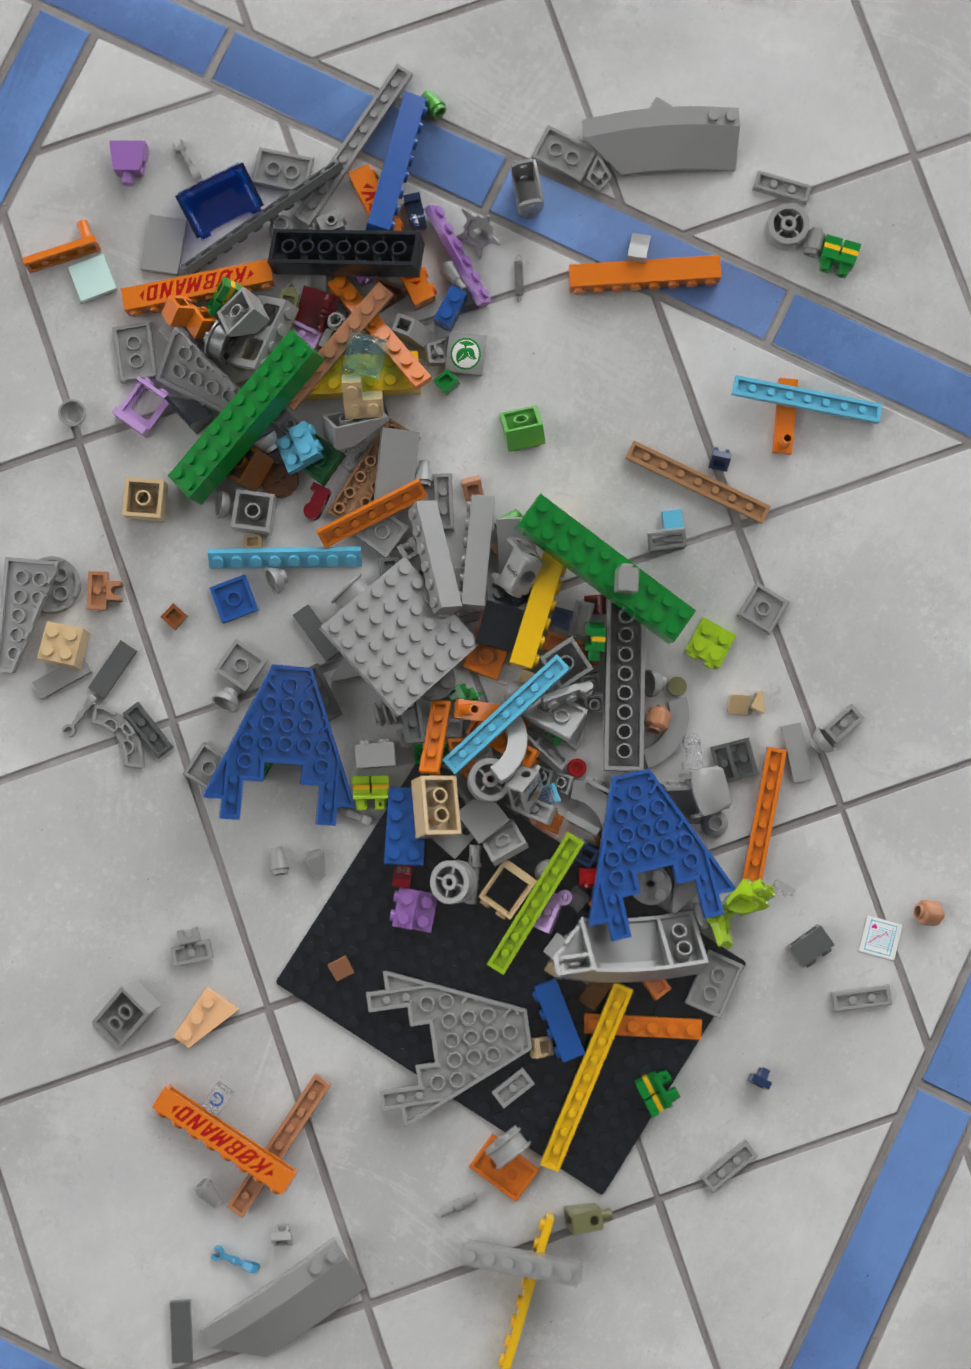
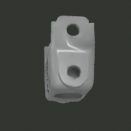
M536 159L516 161L511 164V175L518 214L524 218H532L539 215L544 208V198Z
M508 537L507 541L514 549L502 573H492L489 577L510 595L520 598L522 595L529 593L543 563L535 548L529 542L516 537Z
M715 765L679 774V778L691 776L694 799L700 813L690 815V819L730 808L732 798L722 767Z

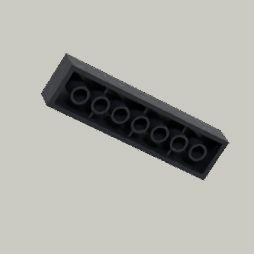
M273 229L267 262L274 274L420 278L425 243L420 231Z

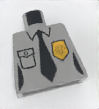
M535 764L531 769L524 766L521 767L506 785L513 809L530 814L543 789L540 778L543 769L539 765Z

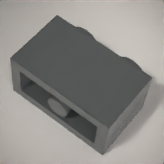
M817 924L786 947L799 966H806L808 968L816 962L815 959L817 957L830 953L832 951L831 947L835 944L822 926Z

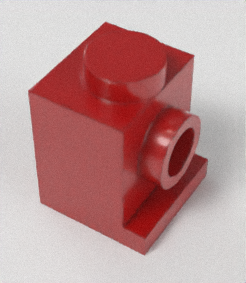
M579 867L578 887L594 888L597 867Z

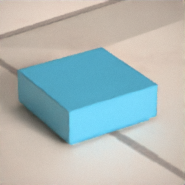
M681 509L662 511L664 529L684 527Z

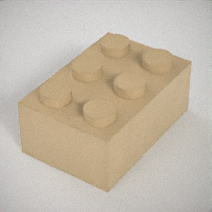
M419 776L411 780L416 838H452L461 834L456 776Z

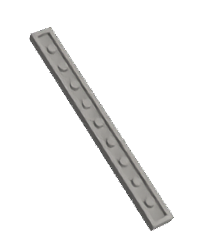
M396 64L329 162L331 163L337 159L344 168L340 171L341 174L334 179H328L322 188L312 190L310 195L303 200L294 213L295 219L309 228L311 227L316 217H318L412 79L413 73Z

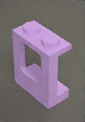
M138 376L136 378L138 380L137 385L121 407H115L112 413L119 420L147 438L170 407L164 399L166 396H170V394L163 388H160V390L155 388V383L147 377L142 379ZM147 389L162 399V403L148 420L132 409L139 397Z

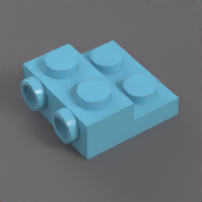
M306 421L288 429L290 433L276 440L279 452L290 475L324 458L321 452L323 450L322 444L315 437V434H317L312 424H308Z

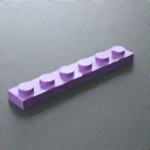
M428 205L424 211L476 305L488 306L492 303L489 297L490 294L482 285L480 275L472 267V261L465 254L462 243L456 238L452 225L446 220L444 210L436 205Z

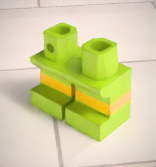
M389 775L352 776L353 799H356L357 810H368V799H375V810L386 809L390 786Z

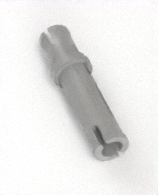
M470 845L467 863L475 871L477 886L474 894L465 903L477 904L480 867H482V863H480L482 846Z

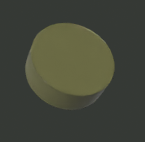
M673 677L667 683V690L673 696H680L687 689L686 681L681 677Z

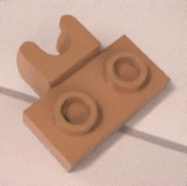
M88 571L87 609L108 610V601L122 602L123 598L115 595L114 591L117 588L124 587L123 582L109 581V572Z

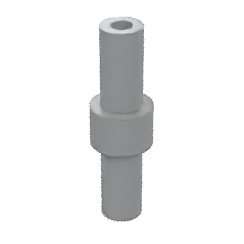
M475 1193L463 1199L459 1198L454 1200L453 1204L439 1210L442 1218L455 1211L458 1213L464 1210L465 1206L478 1201Z

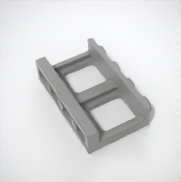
M263 295L257 296L268 318H270L275 306L280 307L271 326L261 328L256 334L238 336L226 361L228 364L242 372L245 369L256 371L287 335L299 309L288 300ZM258 341H263L256 359L250 360Z

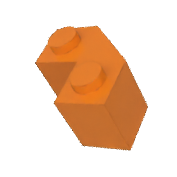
M169 295L161 313L167 323L173 327H186L194 339H204L206 332L210 331L217 320L216 317L208 315V308L204 306L199 308L191 304L192 300L185 296Z

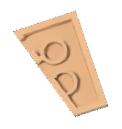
M207 987L173 1037L190 1048L238 1011L239 1008Z

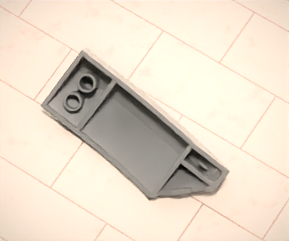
M711 106L659 107L587 118L582 120L583 140L588 144L590 143L597 150V153L616 169L620 176L677 170L734 172L736 170L740 132L739 108Z
M693 910L658 916L628 918L632 937L617 941H611L607 922L589 926V918H583L582 916L578 925L569 934L560 950L553 957L557 978L609 983L653 981L705 973L709 963Z
M333 1237L275 1280L237 1305L232 1306L201 1329L200 1332L210 1348L267 1357L335 1312L363 1291L366 1286Z

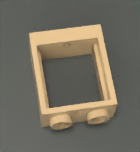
M507 859L500 864L479 894L480 903L488 909L490 906L497 910L495 914L502 919L509 918L511 920L537 880ZM504 868L528 884L510 911H507L486 896V893Z

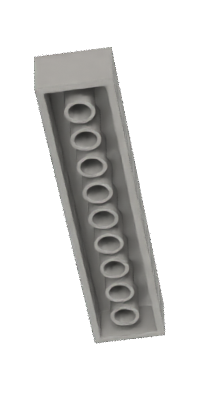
M606 598L603 770L641 771L644 767L646 627Z

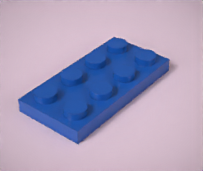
M389 787L384 865L423 867L425 838H416L412 788Z

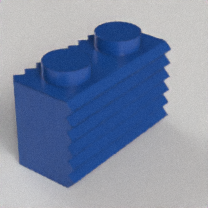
M453 285L450 286L434 317L436 326L448 332L452 331L453 325L457 322L460 312H462L465 302H467L465 291Z

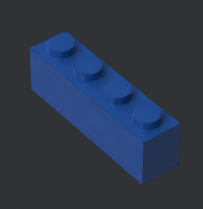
M556 977L535 985V991L532 994L535 1002H540L542 1010H539L543 1022L547 1020L550 1027L546 1030L550 1040L554 1039L557 1045L553 1047L557 1058H562V1061L566 1062L584 1055V1049Z

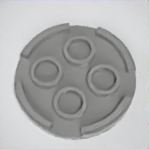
M48 556L38 559L62 562L41 612L55 614L69 609L77 601L81 591V579L77 569L70 562L60 557Z

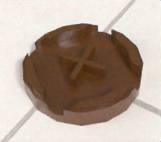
M275 460L265 476L262 486L267 493L275 494L277 498H286L296 491L299 484V475L297 472L290 475L284 461Z

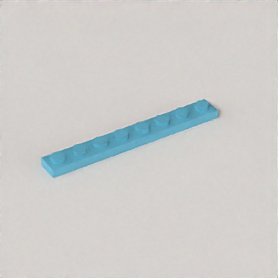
M738 375L734 376L731 396L878 424L881 417L882 404Z
M361 546L328 547L326 549L325 547L208 549L207 552L210 569L362 566Z
M555 655L442 759L444 763L457 775L571 669L558 655Z

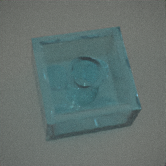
M354 330L350 331L342 370L380 379L390 339Z

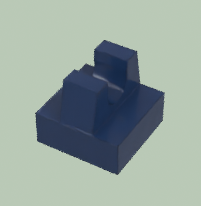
M715 447L708 468L727 472L732 453H730V450L725 452L718 451L719 448Z
M555 606L549 625L568 630L573 611Z
M759 1067L756 1074H749L747 1081L764 1090H769L772 1084L771 1081L767 1080L770 1070Z

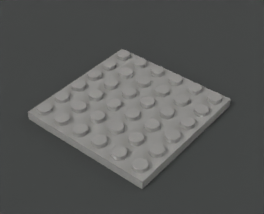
M405 557L319 628L397 717L479 645L475 643L476 637L455 614H433L429 603V593L425 587V579Z

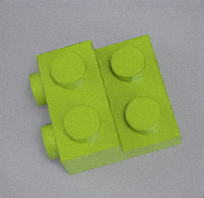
M702 617L684 651L687 652V656L691 659L702 660L704 662L703 665L712 670L714 668L718 669L737 635Z

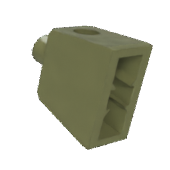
M596 1203L564 1206L566 1227L574 1235L602 1230L604 1228L603 1222L612 1221L613 1218L610 1208L601 1209Z

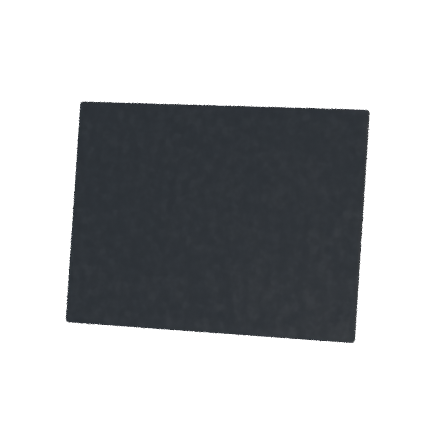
M415 764L400 788H412L411 780L419 776L430 775L420 773V765ZM440 768L441 776H455L446 769ZM458 795L459 810H460V809L463 808L466 804L463 802V800H462V799L460 798V796ZM497 803L509 820L513 818L529 848L508 860L535 878V868L538 863L545 859H551L560 842ZM387 807L283 969L276 983L416 1075L417 1064L435 1062L430 1024L410 1026L408 1007L375 1012L368 1011L366 992L385 989L383 971L394 972L526 1008L530 1037L549 1036L546 1029L550 1027L547 1020L543 1022L539 1010H542L540 1002H535L532 992L535 991V985L555 978L544 970L551 958L543 952L555 934L559 933L563 937L565 934L569 936L578 925L582 916L583 918H589L591 907L588 902L592 900L594 888L578 887L579 867L586 866L573 860L554 892L558 894L561 890H569L573 895V901L569 905L562 906L551 934L535 927L531 929L503 975L488 966L487 963L527 897L511 920L509 918L502 919L495 914L497 911L495 908L490 906L488 909L480 903L481 899L478 897L500 866V864L494 866L482 842L478 844L473 838L454 859L432 838H425L424 866H413L410 888L433 893L430 887V877L434 868L439 863L448 860H462L467 863L469 860V846L481 845L480 863H482V867H480L477 904H466L465 902L446 904L437 899L431 933L392 926L393 921H389L392 909H396L397 902H393L395 890L399 891L400 887L392 886L396 865H384ZM504 868L486 893V896L507 911H510L528 884ZM633 895L623 897L627 918L670 914L658 905H647L639 902ZM700 933L705 952H707V949H710L743 964L745 967L746 963L744 960L722 946L719 947L716 942ZM346 955L354 973L336 981L328 964ZM697 974L665 979L672 989L657 1000L652 998L642 982H617L633 989L624 1015L702 1019L701 1037L714 1017L685 1003ZM556 978L584 1052H586L593 1034L583 1033L584 1013H602L614 983L589 982L587 985L581 980L565 978L559 980ZM615 1035L560 1169L597 1193L604 1194L652 1117L634 1080L653 1071L658 1073L667 1070L672 1081L664 1084L663 1087L665 1091L669 1090L699 1040ZM552 1039L553 1047H556L555 1040ZM528 1051L453 1099L505 1133L515 1125L517 1128L520 1127L521 1130L519 1132L527 1142H531L528 1148L543 1156L584 1055L563 1062L562 1058H557L555 1051L554 1055L539 1059L531 1058ZM523 1067L535 1084L503 1108L492 1094V1091Z

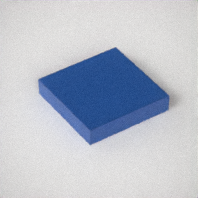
M245 574L209 587L223 624L259 611Z

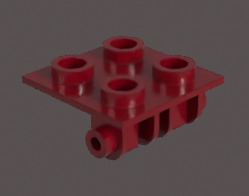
M304 285L295 320L308 327L317 329L318 332L324 333L327 328L330 329L327 324L328 317L337 311L340 296Z

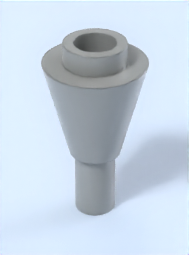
M453 261L444 262L441 266L440 274L453 284H456L459 289L466 291L467 286L461 280V276Z

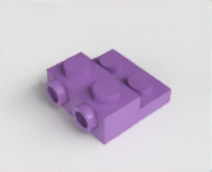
M400 887L399 891L395 890L393 902H397L396 909L391 910L389 921H393L392 926L431 933L437 898L434 894Z

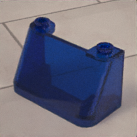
M238 162L174 195L196 238H201V240L210 237V232L213 229L245 213L251 212L252 215L256 214L264 206L243 162Z

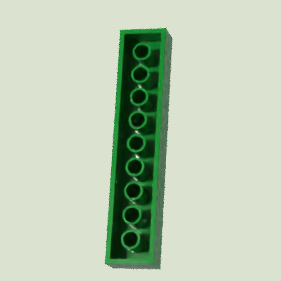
M291 329L168 474V477L189 499L202 505L325 359Z
M541 493L514 527L515 530L667 644L676 641L696 612L694 608ZM621 564H633V567L639 568L638 592L634 594L614 593L615 569L621 566Z

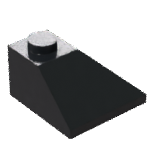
M172 396L164 398L196 435L213 421V418L210 416L212 411L205 404L201 406L197 401Z

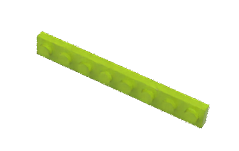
M570 832L566 833L488 961V966L504 975L583 846V840Z

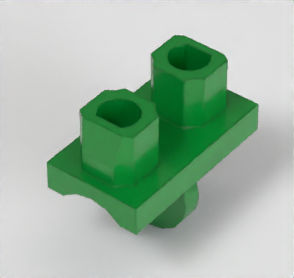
M465 683L455 686V689L448 694L453 703L456 702V699L479 701L478 697L483 695L481 691L476 693L473 687L468 689Z

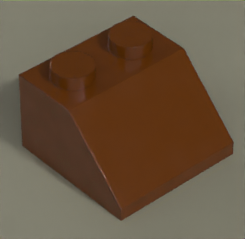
M251 447L226 477L251 491L257 492L275 460L260 450Z

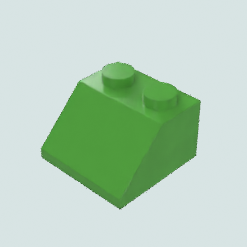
M536 405L500 413L508 451H519L523 448L538 447L546 444L543 423Z

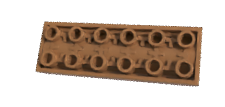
M391 418L383 425L385 428L410 431ZM381 430L327 510L335 518L339 519L374 501Z

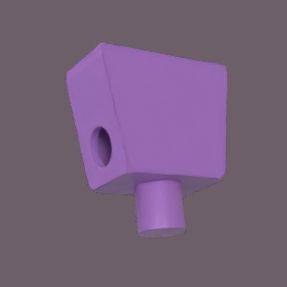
M109 140L114 172L118 177H123L122 184L124 186H134V177H143L149 154V147L146 141Z

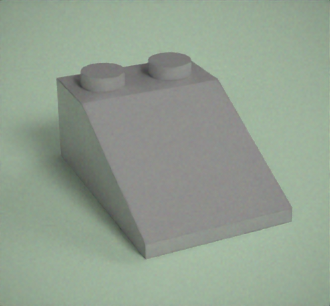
M344 411L322 416L324 437L336 450L340 451L356 446L389 421V416L385 413L384 417L345 419Z
M134 977L120 987L92 1023L119 1050L147 1022L161 1004Z

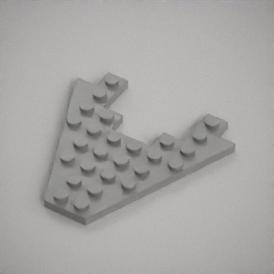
M383 971L385 989L366 992L369 1012L408 1007L410 1026L430 1024L435 1062L416 1065L417 1085L379 1091L382 1111L402 1108L404 1127L409 1126L532 1049L526 1008L390 971Z

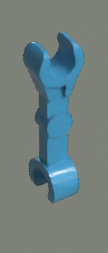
M217 1245L214 1247L215 1250L220 1252V1256L212 1254L211 1258L218 1261L223 1258L234 1265L242 1266L251 1274H256L259 1270V1263L248 1260L244 1261L237 1256L225 1253L222 1246Z

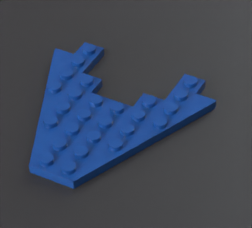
M271 665L202 794L203 798L220 799V819L240 820L243 781L263 782L265 762L301 765L300 784L318 786L316 825L336 826L337 807L355 808V802L312 668Z
M646 769L611 777L588 925L593 926L607 922L611 941L632 937L623 897L641 893L636 873L670 865L675 884L694 880L703 918L724 914L719 894L734 891L736 887L652 771Z

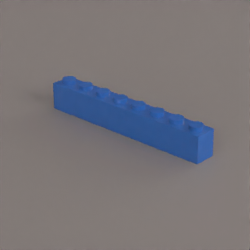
M407 91L404 92L365 230H394L396 222L392 221V219L399 212L400 205L397 202L398 199L402 200L405 188H402L403 182L407 183L409 172L406 169L407 166L411 167L414 155H411V151L416 150L419 140L415 138L416 133L420 134L423 123L420 122L421 117L425 118L428 108L424 106L426 101L424 97Z

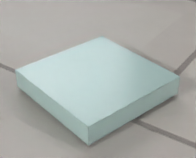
M104 254L68 267L82 303L117 291Z

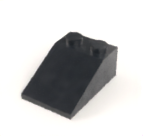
M492 583L475 643L512 653L529 593L522 595L520 598L514 597L501 586Z

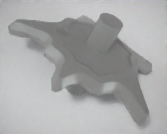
M462 208L467 222L463 226L464 232L458 234L456 238L467 240L470 245L475 246L478 251V259H480L485 246L489 244L500 245V241L493 234L494 227L490 223V215L482 217L481 215L472 214L466 208Z

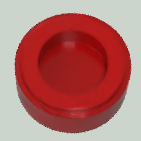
M579 758L572 759L567 765L568 773L575 778L583 776L587 769L585 762Z

